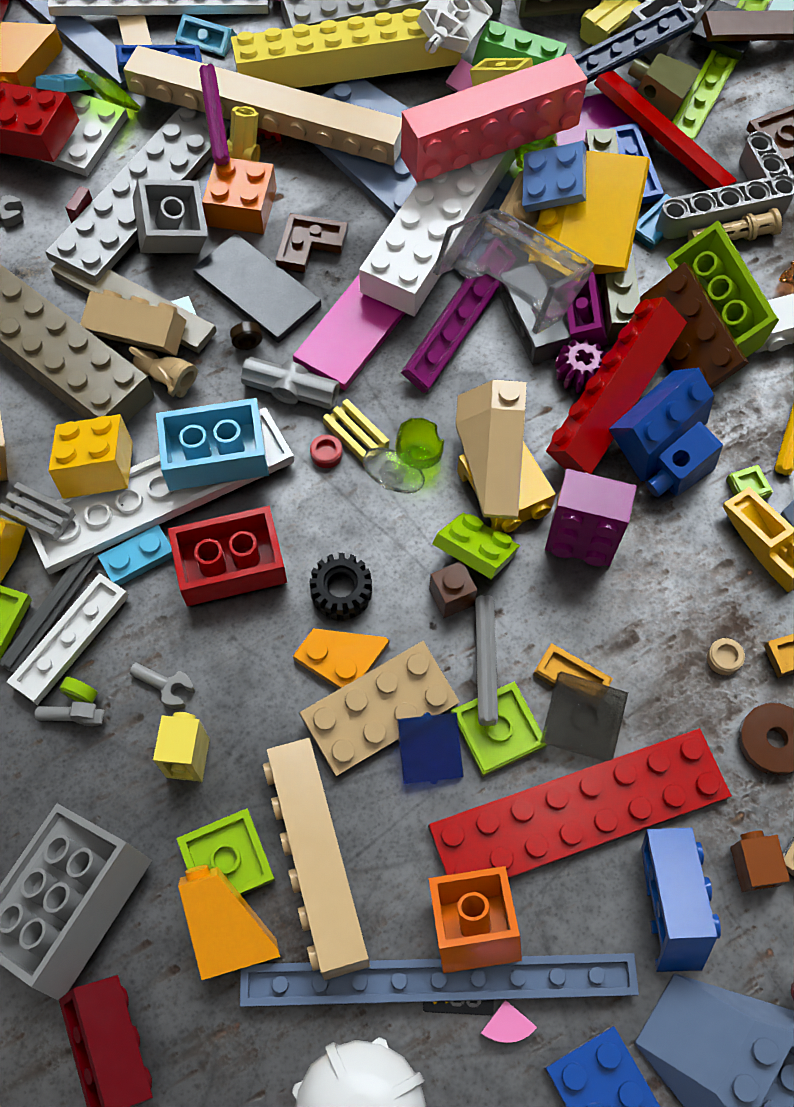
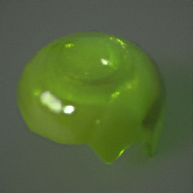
M409 418L401 423L395 438V450L400 460L410 468L417 470L427 469L441 460L445 440L439 438L437 425L434 422L423 418Z

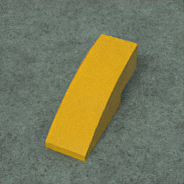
M748 487L724 502L723 508L759 562L789 593L794 589V527L755 491Z

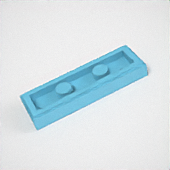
M72 73L40 75L36 77V88L59 92L96 89L97 78Z

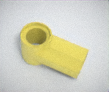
M236 106L231 110L230 138L227 140L230 158L259 162L260 146L256 144L259 113L254 108Z

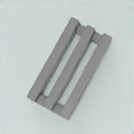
M17 482L14 485L15 492L13 494L9 492L5 497L7 502L0 504V513L57 541L76 515L73 508ZM22 497H25V498H27V499H29V500H32V501H34V502H36V503H38V504H40V505H42V506H44V507H46V508H48V509H50V510H52V511H54V512H57V513L63 515V517H60V516H58V515H56V514H53V513H51V512H49V511H47V510H45V509H43V508H41V507H39V506H37V505H35V504H33V503H31V502H28V501L22 499ZM17 505L56 524V527L52 528L15 510L14 507Z

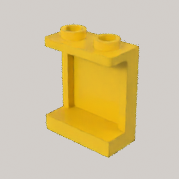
M524 441L518 520L491 518V529L494 531L511 532L528 519H540L546 516L553 506L556 493ZM462 454L458 458L457 473L463 482L469 480L475 491L469 464L466 462L464 454Z

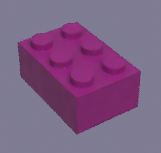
M566 468L544 550L550 551L555 556L561 558L574 557L582 559L593 566H610L629 524L637 485Z

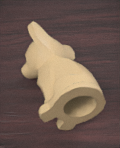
M132 346L129 348V351L135 355L133 365L147 376H151L156 382L167 385V393L172 397L175 394L179 398L184 397L187 390L196 380L198 375L197 367L185 360L176 357L159 359L156 353L151 350L148 352Z

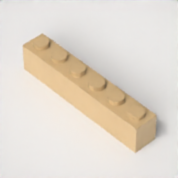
M310 737L267 749L270 762L263 764L268 786L275 784L278 794L277 797L271 798L276 820L284 819L287 831L280 833V838L285 856L292 855L295 868L289 870V876L294 893H302L305 905L298 908L303 932L311 930L314 945L307 947L312 970L320 969L325 981L370 967Z

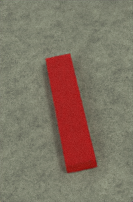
M614 70L598 75L594 82L595 86L710 189L736 183L737 179Z

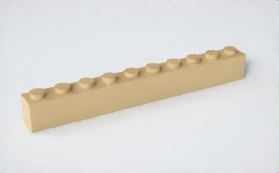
M137 45L123 68L130 92L206 113L199 68L201 65L207 66L208 64ZM215 67L223 118L231 120V110L236 106L251 107L259 113L258 128L394 166L401 151L402 118Z

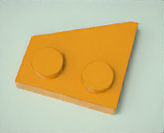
M313 628L293 655V659L339 690L371 671L389 646V639L380 636Z

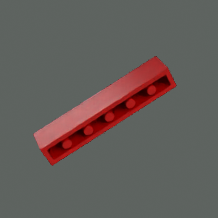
M665 297L645 299L636 306L633 317L619 332L618 340L602 358L600 368L587 381L585 391L579 400L569 409V415L563 425L552 435V441L546 452L565 471L567 468L592 474L614 439L609 428L637 403L686 326V320Z

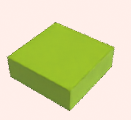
M759 465L731 473L726 479L734 496L748 487L755 491L762 499L770 497L773 493Z

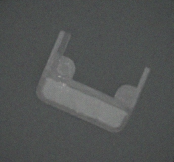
M489 209L447 227L433 273L438 276L455 268L459 270L463 277L469 279L489 274L534 301L531 310L535 314L536 322L532 332L539 334L562 319L589 279L594 264L587 257L501 210Z

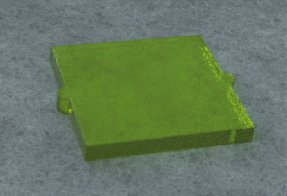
M78 69L76 74L106 102L139 112L141 106L112 79L97 75L94 72L91 73Z

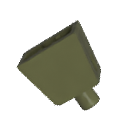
M661 53L657 54L651 65L636 58L627 74L641 81L637 92L672 121L700 70Z

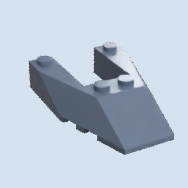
M673 974L634 1044L664 1084L671 1089L684 1107H794V1010L682 975Z

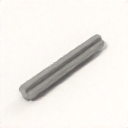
M480 595L475 600L478 722L482 726H494L498 723L494 598L490 595Z

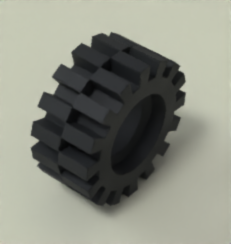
M339 553V559H334L333 554L328 555L326 563L321 559L317 563L318 569L313 568L311 572L312 578L309 581L311 597L317 609L321 608V614L324 616L330 613L331 618L334 620H338V615H343L344 620L350 619L349 614L351 613L355 617L360 615V609L363 608L365 610L368 607V600H371L372 579L369 568L365 569V563L362 560L357 563L356 556L350 554L349 559H345V553ZM338 576L350 578L355 585L352 593L346 597L332 595L328 590V584L333 578Z

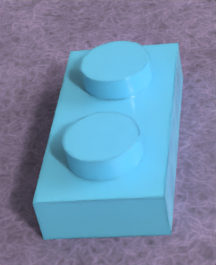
M158 524L98 555V558L110 580L120 586L173 558L171 545Z

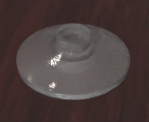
M378 447L368 450L363 457V466L366 472L387 490L411 494L421 490L424 485L425 477L420 467L400 452Z

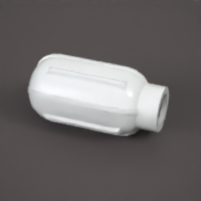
M380 1037L373 1042L354 1040L341 1045L335 1042L325 1047L327 1052L310 1065L302 1082L294 1084L292 1091L296 1098L295 1107H427L421 1083L424 1082L421 1073H415L405 1058L388 1048L386 1040Z

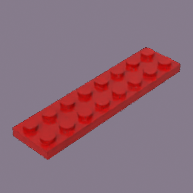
M699 728L430 823L428 828L445 875L506 866L507 876L510 879L729 799L732 795Z

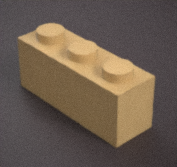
M104 289L103 293L90 291L80 325L97 337L176 356L187 320L178 314V309L172 305L160 302L157 307L149 305V301L136 296H131V299L127 300L114 291Z

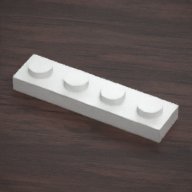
M99 573L7 680V683L38 705L129 597L127 591Z

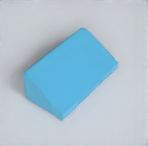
M182 14L175 41L184 45H199L200 50L225 57L232 47L231 37L237 36V34L231 28Z

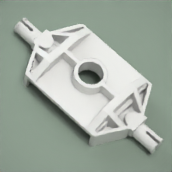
M429 0L421 10L416 21L429 38L425 43L426 51L428 52L431 48L429 53L433 54L441 46L442 48L464 54L476 34L484 24L488 23L493 11L485 0Z

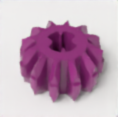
M587 338L582 344L573 339L570 346L563 345L556 358L557 380L564 381L565 389L574 386L578 394L582 388H585L587 381L596 374L602 364V358L607 352L600 351L599 343L593 346L589 345Z

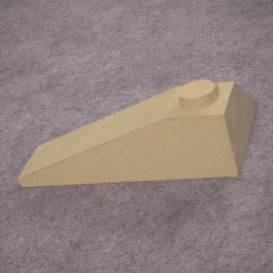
M491 380L458 395L456 430L464 448L466 462L469 464L483 517L518 520L526 382Z

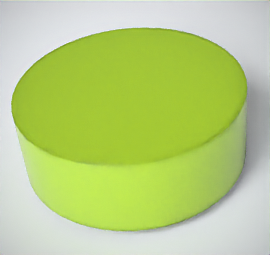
M65 677L59 688L62 694L76 702L93 704L98 694L94 688L71 677Z

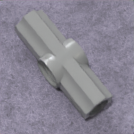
M249 357V359L246 358L242 366L240 377L241 384L271 392L281 402L296 404L299 400L330 410L336 404L340 389L339 381L310 374L305 367L291 361L279 365Z

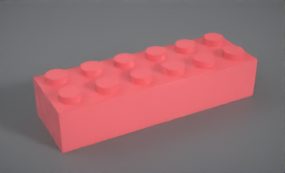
M567 54L402 111L401 158L416 183L448 171L460 169L476 161L488 159L504 151L516 149L532 141L544 139L560 131L569 130L579 125L588 78L572 55Z

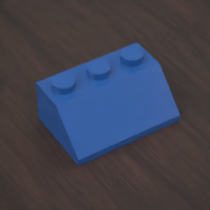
M699 368L672 371L609 428L640 481L647 480L655 472L658 457L699 421L704 425L708 423L714 394Z

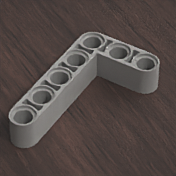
M755 131L748 136L739 158V163L749 180L748 182L666 200L663 203L656 223V231L660 230L664 234L663 238L674 239L688 236L689 230L709 227L717 220L721 224L738 221L745 214H763L772 208H777L780 215L784 214L794 198V176L773 138L761 131Z

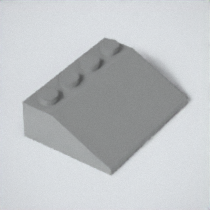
M56 803L0 885V964L30 987L59 1001L74 984L152 860L122 839Z

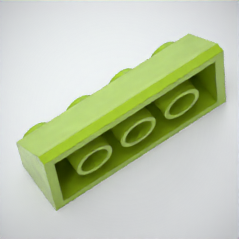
M717 220L667 257L666 261L672 271L683 262L690 265L745 357H748L764 345L779 322V318L725 229Z

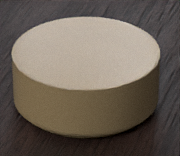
M729 638L715 641L707 652V662L710 668L721 675L734 674L743 665L745 660V653L741 645Z

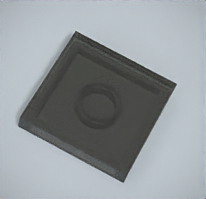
M562 671L558 672L540 742L603 762L612 760L629 692Z

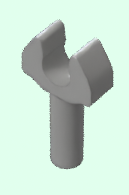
M11 195L2 196L0 201V219L3 220L6 227L14 226L23 221L19 211L23 209L21 200Z
M135 662L129 672L135 678L161 690V702L170 709L186 707L182 699L173 695V691L176 688L183 687L190 692H195L190 678L181 671L167 678Z
M72 702L71 707L38 706L35 710V718L38 721H75L84 726L102 725L104 710L95 709L96 704Z

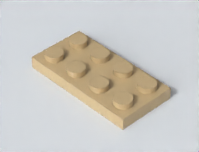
M422 641L302 710L299 714L334 776H337L458 704L459 700L425 642Z

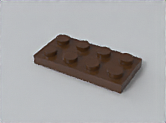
M683 262L640 296V302L645 299L665 297L687 322L666 356L674 370L699 368L712 390L749 364L692 268L687 263Z

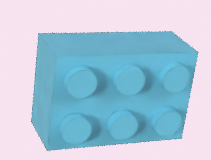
M257 398L156 413L161 471L169 491L269 476Z

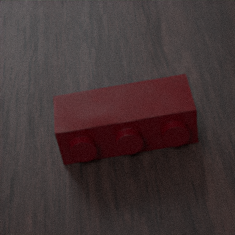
M118 975L73 988L61 997L59 1003L86 1106L137 1107L153 1098L151 1074L143 1064L139 1050L140 1036L136 1027L132 1025L128 1012V994L126 989L121 986Z

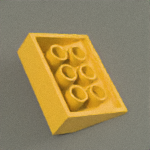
M586 151V201L540 210L528 263L530 265L535 264L539 273L544 275L546 280L570 278L594 272L596 275L627 271L650 159L645 156Z

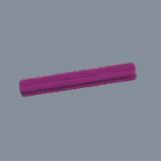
M212 64L207 66L201 65L199 72L212 156L216 165H227L230 157L215 67Z

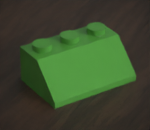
M489 20L479 38L472 66L477 65L485 58H532L533 66L566 55L567 44Z

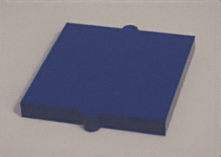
M425 712L421 717L397 719L403 784L426 781L436 784L438 780L464 777L457 713L431 715L429 712Z

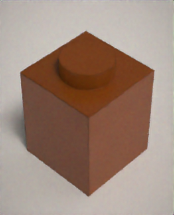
M763 831L747 832L741 834V840L730 847L742 892L779 887L790 881L778 835L764 836Z

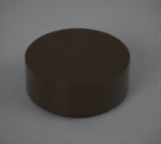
M242 322L230 330L232 345L240 350L253 349L263 339L260 326L254 322Z

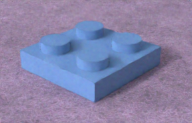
M584 141L524 153L522 206L526 213L586 201V146Z

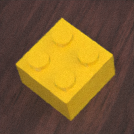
M121 414L100 416L76 422L70 421L56 425L48 471L63 499L128 488L133 442Z

